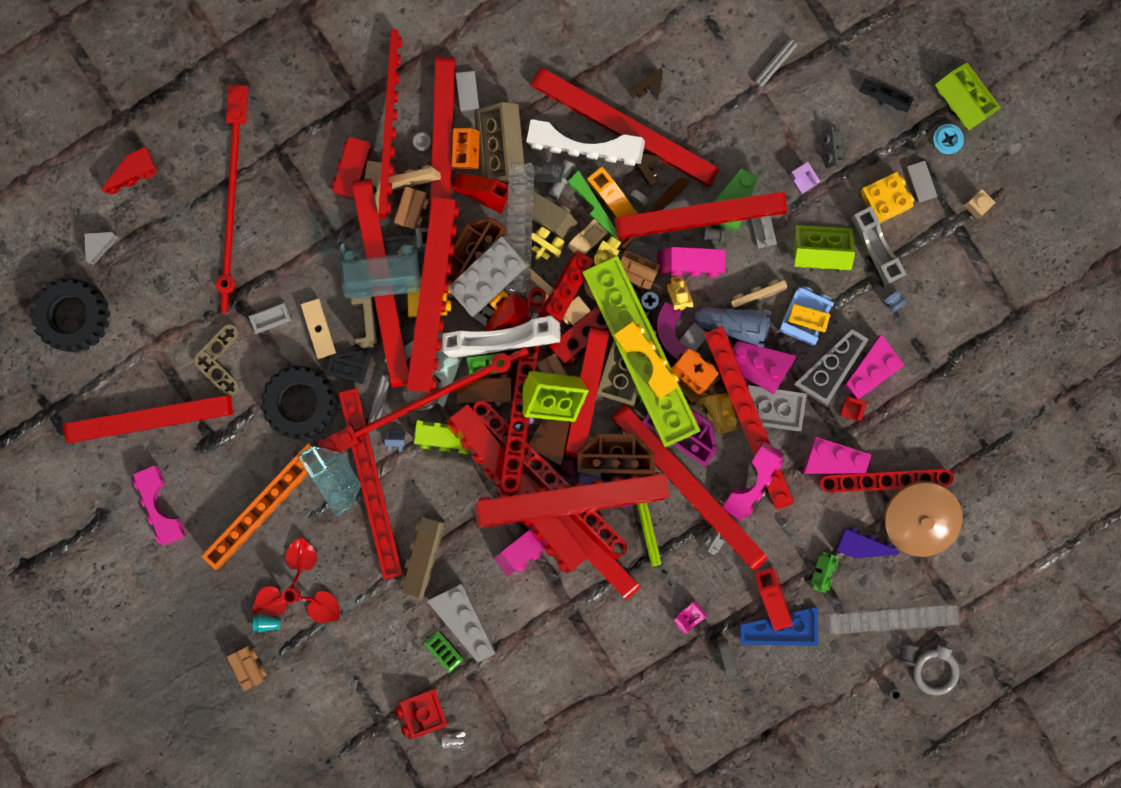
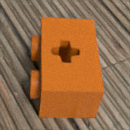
M453 128L452 167L479 169V130Z
M690 348L681 355L671 368L676 376L699 395L709 387L719 374L712 364L706 363L698 352Z

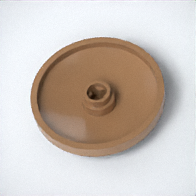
M917 481L900 488L889 500L884 514L885 529L892 543L904 553L917 557L932 556L947 549L959 535L963 521L962 509L954 494L945 486L932 481Z

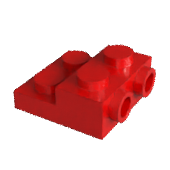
M435 689L396 702L395 714L398 719L401 718L403 723L401 731L403 736H407L408 739H415L448 726Z

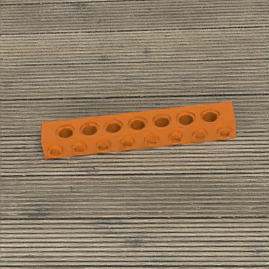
M308 443L201 557L215 570L220 569L324 458L323 454L311 443Z

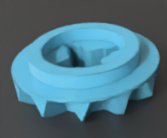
M953 124L940 126L934 133V147L940 153L947 155L956 153L964 143V135L961 129ZM945 135H947L948 137L955 136L951 140V144H949L948 142L942 143L945 139Z

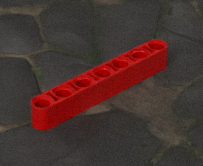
M590 327L580 377L589 391L575 422H571L565 456L578 458V452L587 445L610 330Z
M948 469L825 475L819 479L818 486L821 491L827 493L900 489L905 486L900 480L902 475L906 474L909 477L908 484L920 481V476L923 473L928 476V481L949 486L952 484L954 476ZM942 472L947 475L945 483L939 480V475ZM885 475L890 479V483L887 486L881 483V479ZM866 476L871 480V484L868 487H864L862 484V479ZM847 477L852 482L849 488L843 486V480ZM829 478L833 484L832 487L827 490L824 487L823 483L826 479Z

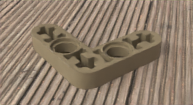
M229 324L225 325L196 354L194 364L224 394L234 396L238 394L240 385L217 362L239 338L238 328ZM227 329H229V330H233V329H234V331H233L234 337L232 338V337L229 336V337L225 340V341L228 342L227 345L225 344V342H224L223 340L219 339L220 336H221L222 338H225V337L227 336V334H228V333L226 332ZM220 342L222 345L221 351L214 352L212 344ZM207 356L206 362L209 365H212L213 363L215 365L210 367L208 372H206V369H208V367L205 364H199L201 362V360L199 359L200 357L205 358ZM218 368L222 371V376L216 380L212 377V372ZM226 376H228L229 378L226 379V381L229 384L234 383L235 385L233 386V388L235 390L227 392L228 386L225 383H222V385H220L219 383L224 381Z

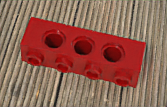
M579 250L569 258L537 318L552 316L557 322L560 323L585 278L583 272L590 269L594 260Z
M599 306L595 307L560 337V342L550 345L551 350L556 353L564 365L567 362L572 364L578 358L577 354L581 350L586 352L588 337H584L582 334L584 328L608 329L607 324L600 325L597 323V317L602 315ZM576 340L579 344L578 348L575 350L569 349L567 346L568 341Z

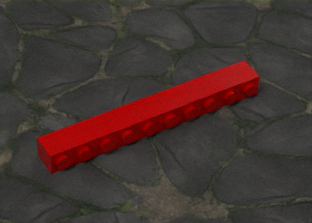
M432 198L407 390L431 393L432 389L435 390L437 378L433 377L434 370H438L439 359H436L437 351L441 350L442 340L439 339V332H443L444 320H441L442 312L446 313L447 301H444L445 293L448 294L449 282H446L447 274L451 275L452 263H449L450 255L454 254L455 244L451 243L452 236H456L457 225L454 224L455 217L459 216L460 209L456 200Z
M467 404L446 421L448 423L447 426L453 434L460 438V444L463 448L471 452L474 462L483 467L485 476L489 480L494 481L497 485V491L501 495L506 494L501 483L506 452ZM511 462L508 466L512 470L518 468L514 462ZM522 473L519 492L528 491L529 494L536 493L535 488ZM508 481L505 487L512 489L516 486V483ZM558 517L523 522L524 525L532 529L534 538L543 543L546 553L550 557H554L557 561V567L562 572L565 571L566 574L572 572L588 558V555Z
M654 472V474H647V477L633 475L627 480H622V477L613 478L611 482L606 483L603 480L592 482V485L585 486V483L574 484L572 488L558 486L552 491H547V488L536 490V493L529 494L528 491L518 492L517 496L511 497L509 494H502L497 496V499L482 497L474 504L477 528L663 501L670 497L666 474L659 475V472Z

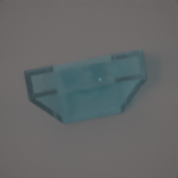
M312 446L298 455V458L336 518L353 507L361 483L341 452Z

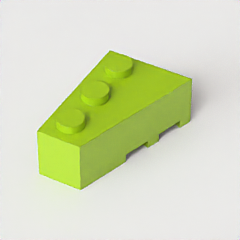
M417 420L414 444H420L421 449L431 450L432 446H437L439 451L450 452L451 448L458 449V453H470L468 449H464L460 444V438L449 430L448 424Z

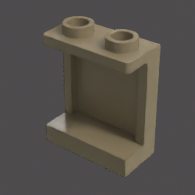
M371 295L351 296V304L354 307H364L366 338L355 339V343L362 348H374V344H378L374 298Z

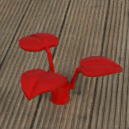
M300 537L289 546L285 556L287 566L290 569H298L291 586L283 591L282 596L281 591L275 586L262 588L256 596L251 611L257 615L259 613L277 617L286 611L287 604H292L297 600H310L312 602L308 605L307 610L311 619L319 623L337 622L340 618V607L334 595L328 591L321 590L315 594L314 598L302 597L300 589L296 586L301 569L310 570L317 562V553L314 547L305 538Z

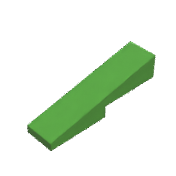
M578 170L568 181V185L594 209L590 213V217L593 220L595 219L608 232L607 234L610 237L612 236L618 240L614 225Z

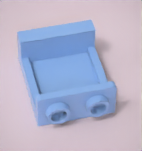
M806 286L798 287L778 331L814 346L818 340L819 331L788 323L793 303L829 313L834 303L830 301V297L823 294L818 296L813 293L812 289Z

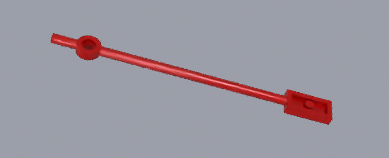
M241 85L228 86L226 123L232 124L223 275L219 276L216 280V288L221 292L220 313H228L229 294L236 288V282L230 276L237 164L240 125L247 124L249 87ZM223 281H228L227 287L222 286Z
M525 347L510 355L496 354L492 358L490 365L359 429L355 430L353 425L318 441L320 450L325 459L333 457L361 443L358 437L493 371L499 373L509 371L512 362L528 355L529 351ZM500 359L504 361V365L502 367L498 365V361Z

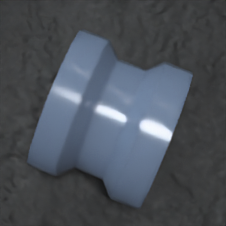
M899 289L883 300L885 304H889L892 313L908 302L906 298L901 296Z

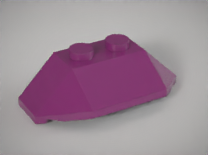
M690 408L700 432L673 445L706 467L717 452L713 423ZM648 413L642 423L658 434Z

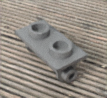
M771 217L751 219L758 249L776 245L777 241Z
M711 527L708 534L703 537L700 547L715 555L716 552H719L725 541L721 540L717 531Z

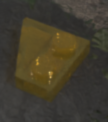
M729 393L698 399L699 403L704 404L709 411L707 415L714 422L719 434L739 430L734 405Z

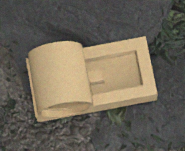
M594 219L581 233L572 239L567 247L573 253L579 250L587 255L608 232Z

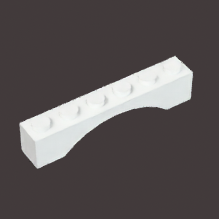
M532 119L526 141L535 150L547 148L550 149V152L559 154L561 151L568 152V155L579 157V154L587 155V158L594 160L601 157L605 158V161L616 163L619 160L624 161V164L635 166V163L641 164L645 145L642 137L622 135L605 143H580L563 136L549 122Z
M552 316L532 319L523 325L504 330L443 333V352L450 358L455 359L560 342V323Z

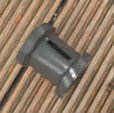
M705 226L703 241H719L722 244L725 227Z
M902 643L903 650L898 663L915 666V654L919 647Z

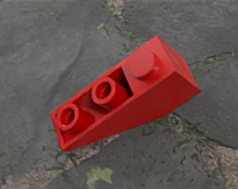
M144 147L127 155L101 188L102 192L113 195L118 193L120 188L124 186L131 187L142 178L149 179L153 177L155 172L159 170L150 150Z
M461 173L451 186V189L500 214L503 213L508 205L513 192V187L497 179Z
M511 294L498 305V308L482 332L509 329L525 323L529 320L527 301Z
M770 568L755 573L759 591L774 631L793 626L778 571Z

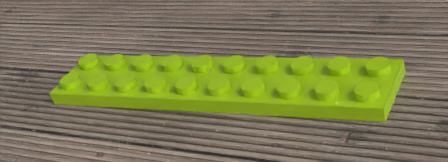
M613 257L584 271L583 275L664 447L666 448L700 432L680 386L659 400L648 385L653 374V366L649 358L640 352L631 351L625 353L614 337L616 333L630 323L634 322L635 325L639 323L645 331V334H643L647 341L651 340L657 348L654 350L657 356L662 355L668 363L619 257ZM668 363V365L666 366V368H667V370L671 373L672 370H671V367H670V365H669V363Z

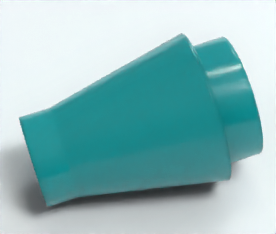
M259 613L258 615H253V631L260 633L280 629L281 618Z

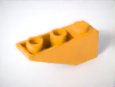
M603 167L587 178V183L616 218L638 214Z

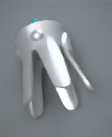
M464 730L453 734L445 733L442 734V740L437 742H442L443 749L454 748L465 751L464 748H459L467 746L464 740L455 738L463 737L466 733Z

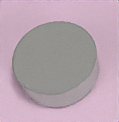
M419 132L413 137L412 143L417 151L426 152L430 149L432 140L427 133Z
M633 190L629 195L631 200L640 207H644L648 203L647 197L638 190Z

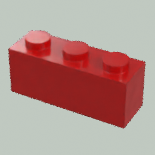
M349 137L348 141H344L342 152H344L342 160L339 159L336 168L338 170L337 178L334 177L331 184L332 192L335 195L355 200L352 182L363 180L366 163L369 161L373 148L371 143Z

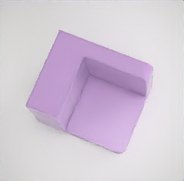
M808 162L790 174V177L802 194L820 182Z

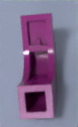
M665 302L657 320L656 337L663 353L676 363L689 348L681 344L675 334V325L682 314V310H674L671 304Z

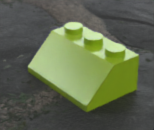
M967 62L935 84L939 94L946 99L950 109L958 115L962 125L967 127L968 130H971L1001 108Z
M795 225L794 267L852 270L855 255L852 228Z
M530 371L523 386L524 417L575 422L589 389L580 377Z

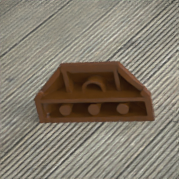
M492 217L467 223L455 243L454 254L450 255L449 263H452V283L502 236L505 237L508 227Z
M597 434L578 452L577 472L654 474L655 454L637 434Z

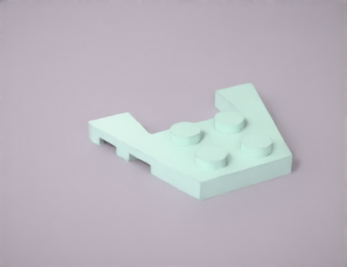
M439 332V339L442 340L441 350L437 351L436 359H439L438 370H434V375L441 379L440 387L443 388L453 383L462 357L452 359L443 352V333ZM413 341L404 347L407 361L412 354ZM449 393L438 398L437 403L442 407L445 406Z

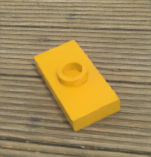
M793 303L788 323L825 333L830 314Z

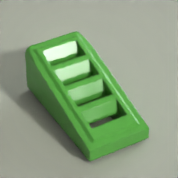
M439 631L424 643L449 673L464 660L461 654ZM440 638L441 641L433 648L431 645ZM445 644L446 647L438 653L437 650ZM450 650L451 653L443 659L442 656ZM455 656L456 659L449 665L447 662Z

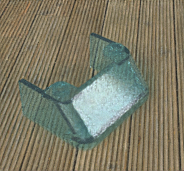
M413 236V246H402L398 250L397 255L359 259L357 253L346 251L345 243L341 244L340 269L344 297L353 299L418 291L421 287V260L417 246V237Z

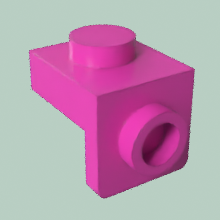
M695 600L680 611L674 618L676 626L687 634L695 625L707 617V613Z

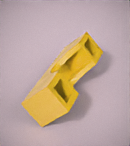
M632 322L616 333L614 337L625 353L631 351L640 352L649 358L653 366V374L648 385L660 400L679 386L677 382L680 380L673 371L670 373L667 370L666 366L668 363L662 355L657 356L654 351L657 348L651 340L647 341L643 336L645 331L640 324L635 325Z

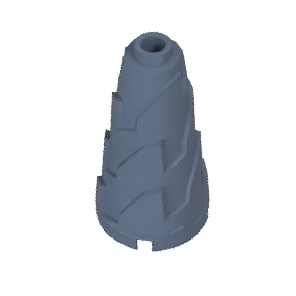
M704 307L700 311H696L695 321L698 322L700 327L709 330L723 325L727 336L764 348L765 344L761 343V341L767 340L771 318L766 317V315H771V310Z

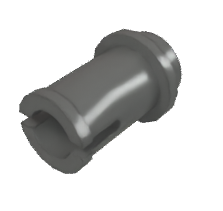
M889 686L885 691L887 699L898 702L899 698L902 699V692L897 686Z

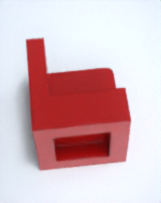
M845 397L840 416L861 421L867 402Z

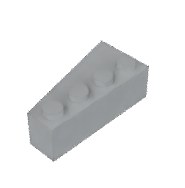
M852 329L794 384V387L827 407L869 339Z
M463 583L427 600L477 662L496 654V650Z

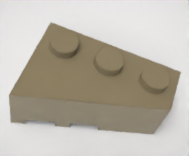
M523 185L511 205L518 212L533 222L547 228L550 233L557 234L567 243L578 226L577 221L569 213L571 210L562 204L560 207L554 204L555 201L547 195L542 197L539 195L540 192L534 187L527 188Z

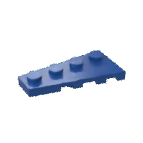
M818 607L790 613L793 626L774 631L770 618L740 625V645L818 646Z

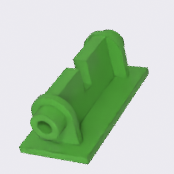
M822 552V555H819L816 568L822 569V572L814 571L810 583L812 584V589L819 590V587H821L820 592L824 593L831 588L832 572L838 566V556L831 554L829 558L830 554Z

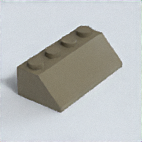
M501 102L476 110L477 127L480 131L479 148L482 177L497 179L505 184L525 180L519 105Z
M613 340L597 395L634 407L638 389Z
M424 516L421 520H417L415 531H418L417 537L412 539L410 549L413 552L411 557H407L405 568L408 569L407 574L402 576L400 587H403V593L420 599L426 597L445 522Z

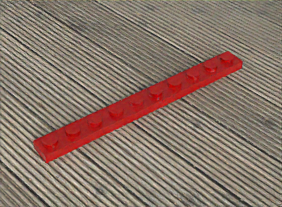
M391 29L378 210L379 219H387V213H391V202L388 201V194L392 195L393 183H389V176H393L394 164H390L391 157L394 158L395 146H392V139H396V128L393 127V121H397V109H394V103H398L399 91H395L396 84L400 83V73H397V66H401V55H398V48H402V37H399V30Z
M722 325L704 334L755 457L764 441L771 446L772 444ZM780 468L779 471L775 469L771 474L774 478L770 485L767 486L776 510L794 504L795 501L782 469Z
M358 388L339 392L346 426L353 425L356 430L367 425ZM368 432L358 437L361 443L353 446L352 451L383 578L388 579L403 575Z

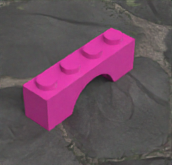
M764 441L752 460L758 474L757 482L746 489L734 488L722 508L741 521L744 516L749 517L754 509L752 507L755 500L759 502L764 494L761 491L764 485L769 486L774 476L771 474L775 469L779 471L784 463L782 460L784 453Z
M152 466L133 474L135 478L133 479V484L142 496L140 497L141 504L144 508H147L149 513L147 515L148 521L151 526L154 525L156 530L154 533L156 541L164 546L187 537L181 520L166 516L158 506V493L166 484L159 466Z

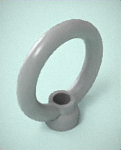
M938 644L936 650L927 651L917 659L913 676L915 683L923 692L930 695H943L951 691L957 684L959 666L956 659L951 655L953 651L951 648ZM934 657L946 660L952 670L948 683L938 688L928 686L921 677L922 666L927 660Z

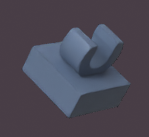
M386 430L385 446H388L389 452H392V447H399V452H402L405 445L406 431Z

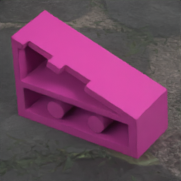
M670 247L658 251L657 260L660 268L657 274H671V276L689 274V277H700L701 274H704L708 278H717L718 274L725 273V250Z
M881 334L877 336L874 343L843 385L852 398L859 399L902 368L904 364Z
M739 341L733 347L743 376L772 394H775L797 357Z
M813 437L802 474L866 473L871 454Z
M532 529L528 530L493 558L506 576H509L516 570L520 573L528 566L526 564L527 561L530 559L535 561L542 555L540 551L545 546L541 541H537L534 538Z

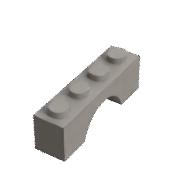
M872 206L854 214L851 219L885 286L907 275L898 257L893 254L886 243L881 231L880 222Z

